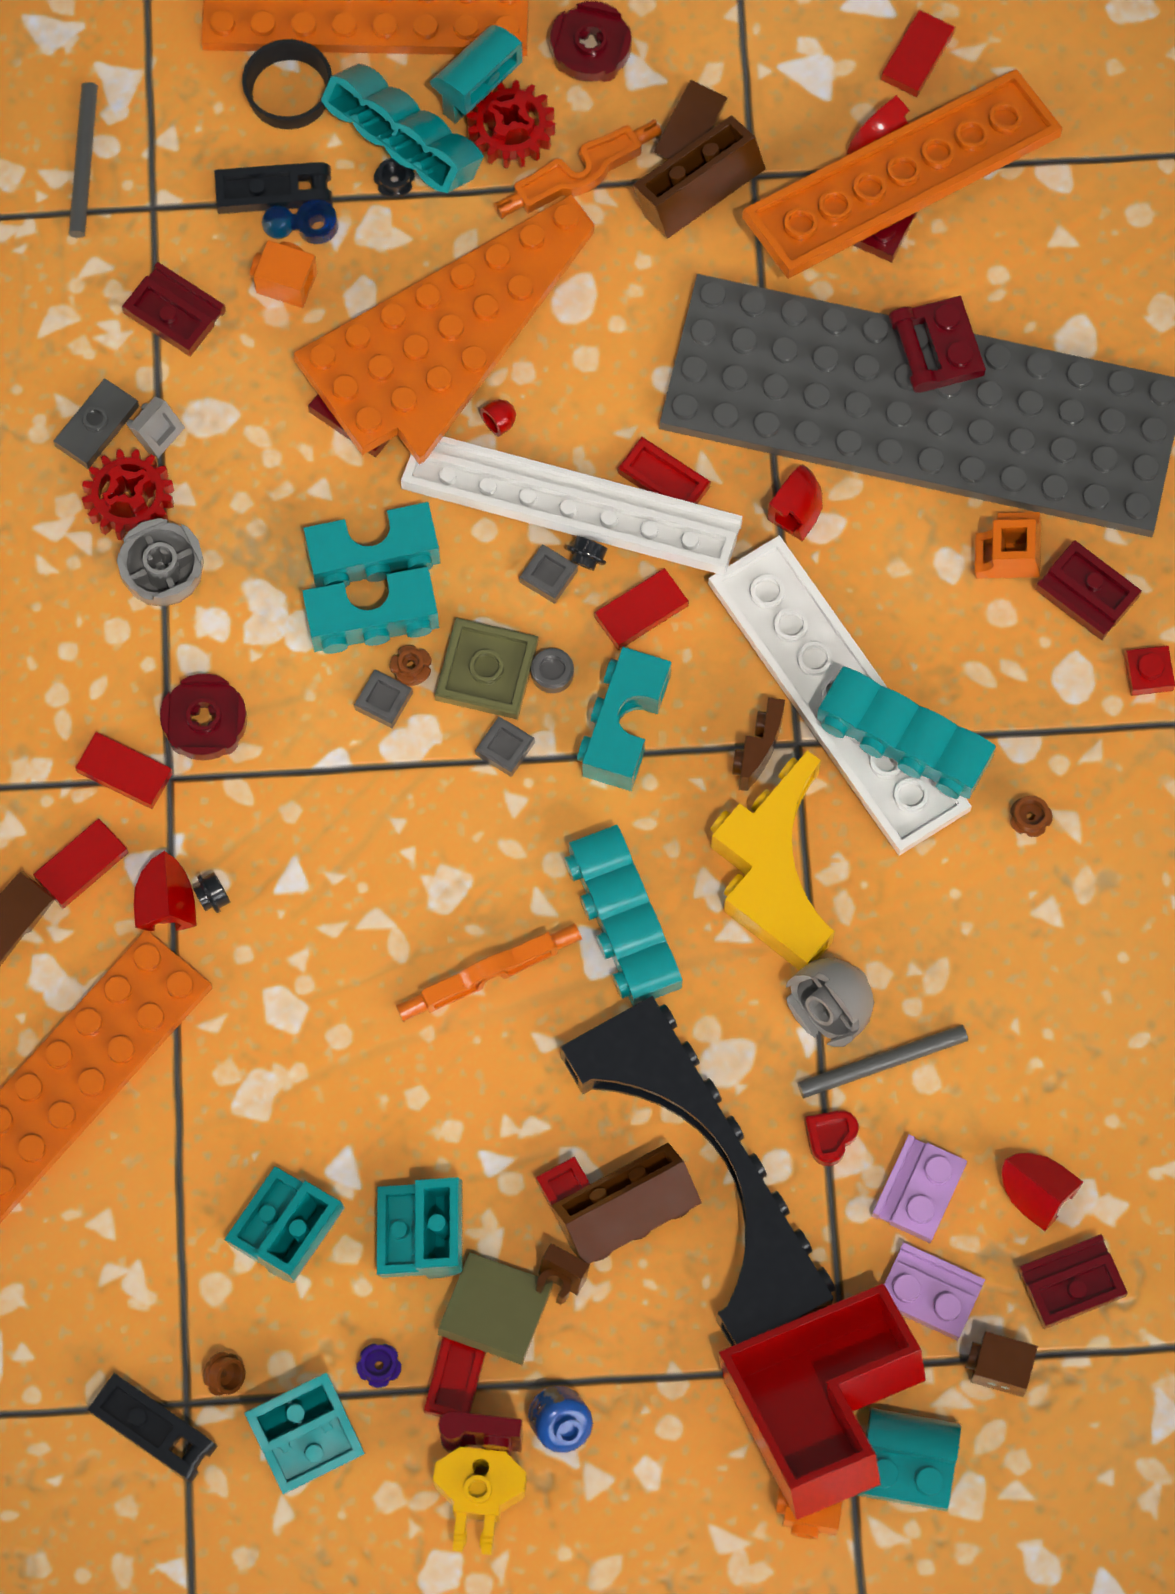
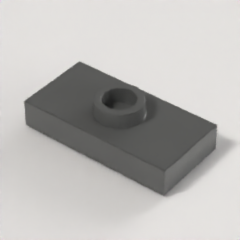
M104 378L55 438V447L89 469L139 408L138 400Z

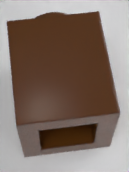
M985 1331L981 1343L972 1342L966 1363V1368L974 1370L970 1383L1023 1397L1028 1388L1038 1346Z

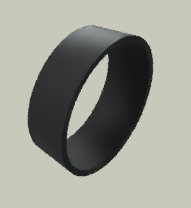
M294 39L277 40L259 48L248 60L242 78L244 93L254 113L264 123L286 130L302 128L313 123L323 114L326 107L322 101L303 114L277 116L264 111L254 102L253 87L255 81L268 66L279 61L296 60L316 69L323 78L325 87H327L332 76L331 67L326 57L314 46Z

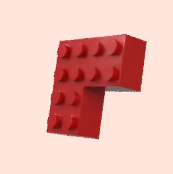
M884 1283L718 1352L725 1384L796 1520L881 1485L876 1454L853 1411L926 1381L922 1350Z

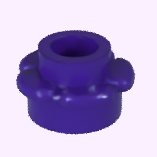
M371 1344L362 1350L360 1354L361 1360L357 1363V1372L362 1380L369 1381V1385L372 1387L382 1388L386 1387L390 1380L398 1378L401 1372V1363L397 1360L398 1353L392 1346L388 1344ZM380 1361L383 1363V1368L378 1370L375 1368V1363Z

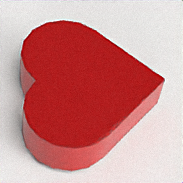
M834 1111L806 1116L804 1120L813 1159L823 1166L838 1164L844 1156L845 1146L851 1145L855 1141L859 1131L856 1117L847 1111Z

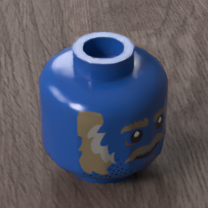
M552 1386L544 1389L535 1396L529 1407L528 1419L531 1429L543 1446L553 1452L567 1453L576 1450L586 1442L591 1434L593 1426L591 1411L578 1393L566 1386Z

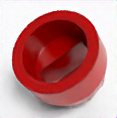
M498 399L480 409L484 423L497 437H500L513 427L516 411L514 406L508 401Z

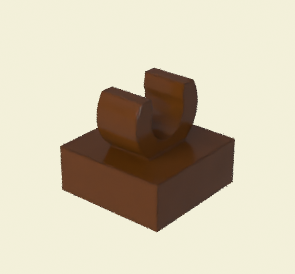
M551 1243L542 1257L536 1291L541 1294L546 1284L554 1282L561 1287L556 1301L561 1305L566 1302L570 1292L575 1295L579 1294L586 1282L590 1264Z

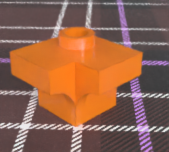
M1040 512L997 513V520H993L992 530L976 533L975 575L977 579L1040 577Z

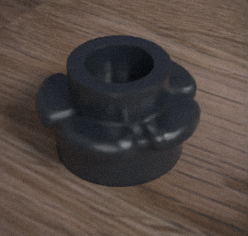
M393 158L383 161L374 174V182L379 185V192L387 197H393L394 195L401 197L408 194L412 189L411 182L415 179L413 169L400 165ZM393 176L398 177V181L392 182L391 178Z
M576 536L573 546L567 547V550L573 554L571 562L594 571L597 564H606V561L603 559L608 548L599 543Z
M214 872L204 878L201 874L198 875L197 879L200 885L193 888L202 907L205 911L213 907L216 913L221 912L220 908L231 902Z

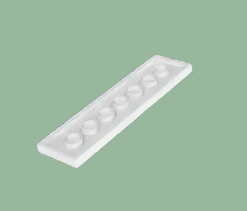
M780 535L729 565L725 576L715 574L709 578L708 585L898 856L970 812L972 806L966 798L959 796L958 799L948 797L936 788L937 783L932 779L924 776L920 778L908 776L898 768V762L886 756H882V758L870 756L859 747L860 742L848 736L837 738L827 733L821 727L822 722L817 719L818 708L843 666L864 674L883 687H888Z

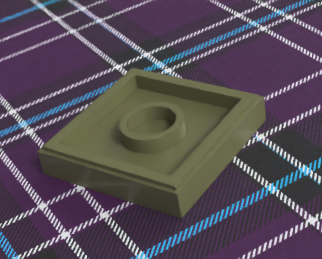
M456 618L435 692V701L518 720L531 672L532 661L539 642L538 636Z
M469 1252L439 1326L438 1335L523 1365L552 1291L553 1282L546 1284L540 1294L536 1291L538 1276Z

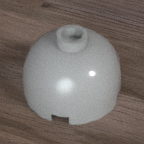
M157 518L141 522L126 534L123 539L124 544L120 548V553L118 552L117 564L122 582L135 598L147 605L165 607L180 603L193 594L201 581L204 560L199 540L188 527L182 524L179 526L176 523H168V519Z
M834 957L817 959L804 966L787 981L786 988L790 986L791 994L786 1000L796 1021L814 1038L818 1035V1031L825 1037L830 1038L831 1040L827 1045L845 1047L870 1022L874 1006L871 986L864 972L848 962Z

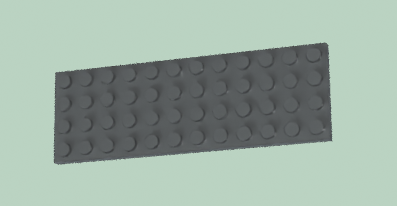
M697 274L659 429L1152 537L1175 436V377L974 334L986 368L985 375L916 393L913 391L910 382L912 372L898 330L892 328L889 315ZM924 324L914 326L928 370H938Z

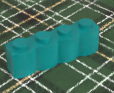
M356 64L332 75L321 98L324 106L335 117L345 122L353 123L356 130L366 140L373 144L384 146L388 154L397 163L406 168L415 169L427 185L439 192L449 193L473 180L484 158L480 149L471 140L462 135L452 133L447 124L437 115L429 111L420 110L411 96L398 88L389 87L385 79L376 70L367 65Z
M845 666L840 670L818 708L817 719L822 722L821 727L827 733L837 738L848 736L860 742L859 747L865 753L875 758L886 756L898 762L897 766L903 773L913 778L924 776L932 779L937 783L936 788L941 793L954 799H958L959 796L970 799L992 760L996 746L984 737L957 726L944 716L917 705L904 695L883 687L864 674Z
M614 825L569 842L570 855L564 857V861L572 881L580 879L586 894L580 896L581 903L588 920L596 918L602 933L596 935L597 942L605 960L612 957L618 969V972L612 974L621 999L629 997L632 1006L651 996L656 999L682 989L683 980L666 942L658 918L649 901L619 826Z

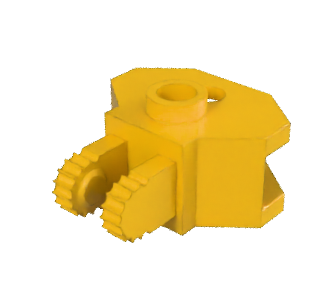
M459 1447L435 1462L434 1487L453 1506V1515L456 1518L453 1551L463 1552L467 1542V1519L484 1521L483 1532L480 1536L481 1554L492 1555L495 1522H499L500 1513L525 1498L526 1471L505 1451ZM484 1466L489 1471L483 1476L476 1475L474 1471L477 1467Z

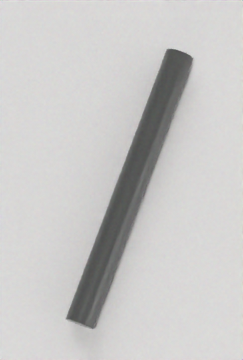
M85 82L81 85L69 235L74 238L85 237L98 90V86L91 82Z
M959 1025L799 1081L798 1087L804 1099L967 1042L968 1036L964 1026Z

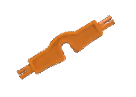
M653 119L634 131L629 125H625L608 135L583 144L579 149V157L585 167V170L582 172L572 171L564 160L560 158L554 159L534 174L514 184L515 193L495 202L494 208L497 214L499 213V217L503 219L522 207L527 213H531L561 196H569L571 194L578 196L593 190L605 179L609 171L641 155L642 144L661 136V128L659 124L657 125V121Z
M575 923L553 934H550V932L542 934L510 950L489 956L467 967L460 973L421 990V995L399 1005L397 1004V1010L403 1022L427 1010L431 1013L482 990L485 983L494 977L509 978L558 953L557 950L579 940L581 941V934Z

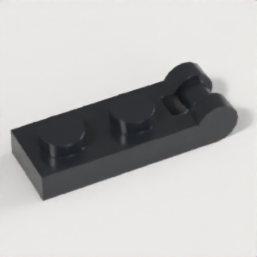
M313 162L215 170L218 214L296 208L329 209L333 206L332 191L328 189V182L331 180V167L327 163ZM299 182L311 183V189L299 190Z
M115 1373L88 1408V1412L190 1484L199 1472L196 1468L204 1457L210 1458L218 1447L205 1435ZM180 1438L191 1445L182 1459L171 1452Z

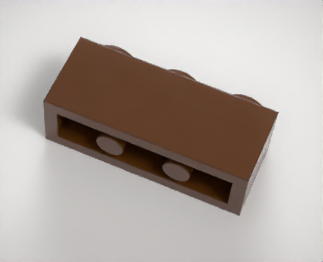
M731 115L634 183L633 187L644 217L668 239L766 168L755 136Z
M666 1143L551 1206L570 1248L579 1259L590 1264L605 1259L612 1251L633 1240L644 1238L651 1230L671 1219L683 1217L690 1209L702 1202L683 1159L669 1143Z

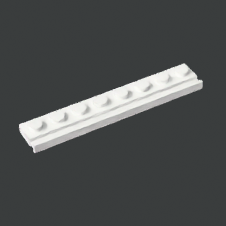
M444 436L422 464L419 465L411 454L401 479V488L407 491L563 533L581 536L589 540L723 576L726 574L737 536L742 526L743 516Z

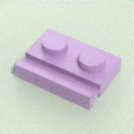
M909 1134L872 1213V1217L882 1219L890 1223L891 1226L931 1244L968 1161L932 1144L923 1143Z
M903 1242L886 1279L885 1286L902 1316L958 1341L985 1279Z

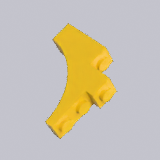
M808 750L799 760L793 757L787 762L778 776L781 779L780 783L772 792L765 789L753 803L751 809L754 813L739 803L731 813L727 810L722 812L710 829L713 832L711 848L745 874V877L741 874L736 875L726 887L723 893L727 896L724 912L799 971L810 962L820 959L833 943L835 933L819 916L808 900L800 883L793 856L792 831L795 816L808 788L818 776L821 760Z

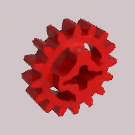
M514 80L512 88H506L504 83L501 82L497 86L496 92L491 91L483 101L481 100L472 109L473 112L467 114V126H469L468 139L476 141L475 145L482 153L487 151V161L489 164L495 162L497 158H501L504 168L508 169L511 160H517L521 168L525 167V157L530 156L538 161L540 159L539 147L547 150L551 147V138L549 136H554L556 132V125L553 122L555 120L554 107H547L548 98L546 94L535 97V86L533 84L529 85L526 90H521L519 80ZM530 111L535 114L539 123L538 126L535 125V119L529 117ZM484 122L488 124V129L493 131L492 137L486 132Z
M119 449L116 453L117 459L114 461L103 455L101 457L103 468L98 469L91 466L88 470L93 481H83L82 483L84 493L87 494L82 498L84 508L90 510L88 512L90 522L92 524L100 522L101 533L104 535L109 533L112 528L115 529L117 539L121 541L126 532H129L141 522L157 518L168 519L167 513L163 508H174L173 497L169 495L174 492L172 480L167 479L169 475L166 466L163 465L156 468V458L152 454L144 461L141 460L139 449H134L131 458H125L123 451ZM109 482L108 490L102 493L105 484ZM156 490L155 499L152 505L148 508V499L154 496L153 491ZM128 491V493L133 497L129 498L126 494L123 493Z

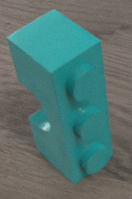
M429 502L387 510L389 533L381 543L374 546H363L352 540L348 533L345 519L305 527L304 534L316 588L344 583L345 587H347L350 582L364 579L370 582H378L387 579L386 574L427 566L430 570L433 565L440 564L439 546Z
M428 566L386 574L389 591L388 597L380 607L373 610H362L355 607L347 597L344 583L302 590L314 652L323 651L326 654H334L346 650L350 645L365 643L368 646H376L388 642L391 637L407 635L410 638H418L430 634L433 629H438V611Z
M622 647L618 660L610 659L604 677V683L609 684L605 699L600 697L596 699L590 719L596 725L592 737H583L577 760L583 762V777L632 792L645 754V739L627 733L619 722L625 714L633 710L659 713L671 677V661Z

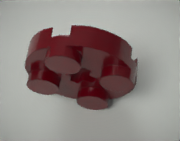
M598 1L578 3L577 8L569 10L566 14L565 10L559 14L552 25L550 48L554 57V64L559 71L566 73L572 78L591 82L611 81L627 63L631 53L632 35L629 25L627 27L626 22L621 18V13L616 8ZM590 34H594L597 36V42L601 44L594 48H587L585 44L580 43V40H587Z
M196 674L186 677L180 681V685L175 687L171 693L170 691L167 693L161 705L160 721L163 733L173 751L195 760H212L223 755H229L237 749L239 741L246 730L247 712L242 696L235 688L229 685L228 681L213 674ZM201 708H208L210 715L215 716L214 721L209 722L207 726H199L197 721H192V716L199 715Z

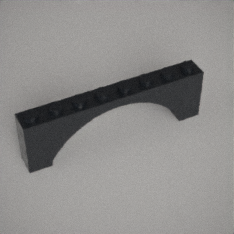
M651 996L560 1047L561 1059L582 1095L592 1089L610 1091L638 1097L659 1105L681 1117L698 1130L714 1147L726 1164L735 1182L742 1204L745 1224V1251L735 1290L728 1306L717 1312L716 1322L729 1344L734 1346L832 1305L834 1297L831 1292L836 1289L827 1271L823 1267L816 1269L808 1256L813 1251L802 1230L797 1229L793 1231L785 1216L789 1215L790 1212L778 1191L771 1193L763 1181L767 1173L755 1153L748 1156L740 1141L744 1139V1135L737 1121L732 1115L726 1118L718 1106L722 1099L716 1086L710 1078L703 1081L695 1066L700 1063L692 1046L688 1041L681 1044L673 1031L677 1027V1023L671 1011L665 1004L659 1007L654 997Z

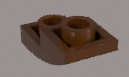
M691 80L677 104L654 153L669 160L713 129L728 97Z
M768 697L767 711H758L756 737L746 736L744 750L735 749L732 775L740 776L739 790L748 791L772 756L781 729L785 705L784 699Z
M23 871L0 893V966L22 937L32 931L56 899Z

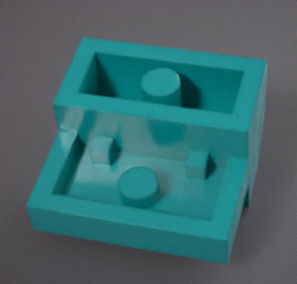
M490 25L430 81V85L442 95L443 114L454 124L464 115L468 114L523 62L522 42L500 26Z
M275 1166L230 1230L225 1241L231 1247L263 1265L271 1274L289 1283H294L345 1207L341 1201L309 1182L304 1181L303 1183Z
M459 1177L415 1180V1184L377 1187V1275L381 1278L425 1275L429 1279H435L461 1273L462 1180Z
M327 1372L244 1412L283 1495L365 1454Z
M871 1407L866 1437L876 1454L881 1485L857 1494V1496L947 1512L955 1464L958 1457L961 1423Z

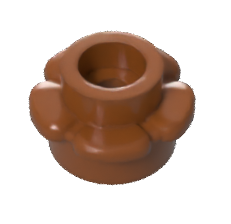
M406 645L398 650L397 655L392 656L390 670L396 675L397 681L407 686H416L429 677L431 673L429 665H431L432 660L430 654L425 649H417L414 645ZM408 662H414L415 666L409 668L407 664Z
M1027 796L1018 799L1010 809L1012 815L1010 820L1011 826L1019 834L1026 833L1029 837H1038L1045 832L1046 826L1051 825L1052 811L1047 803L1037 796ZM1027 814H1033L1035 819L1028 820Z
M226 1352L214 1354L207 1362L203 1372L204 1384L209 1386V1392L216 1396L237 1392L245 1380V1367L232 1353L228 1355Z

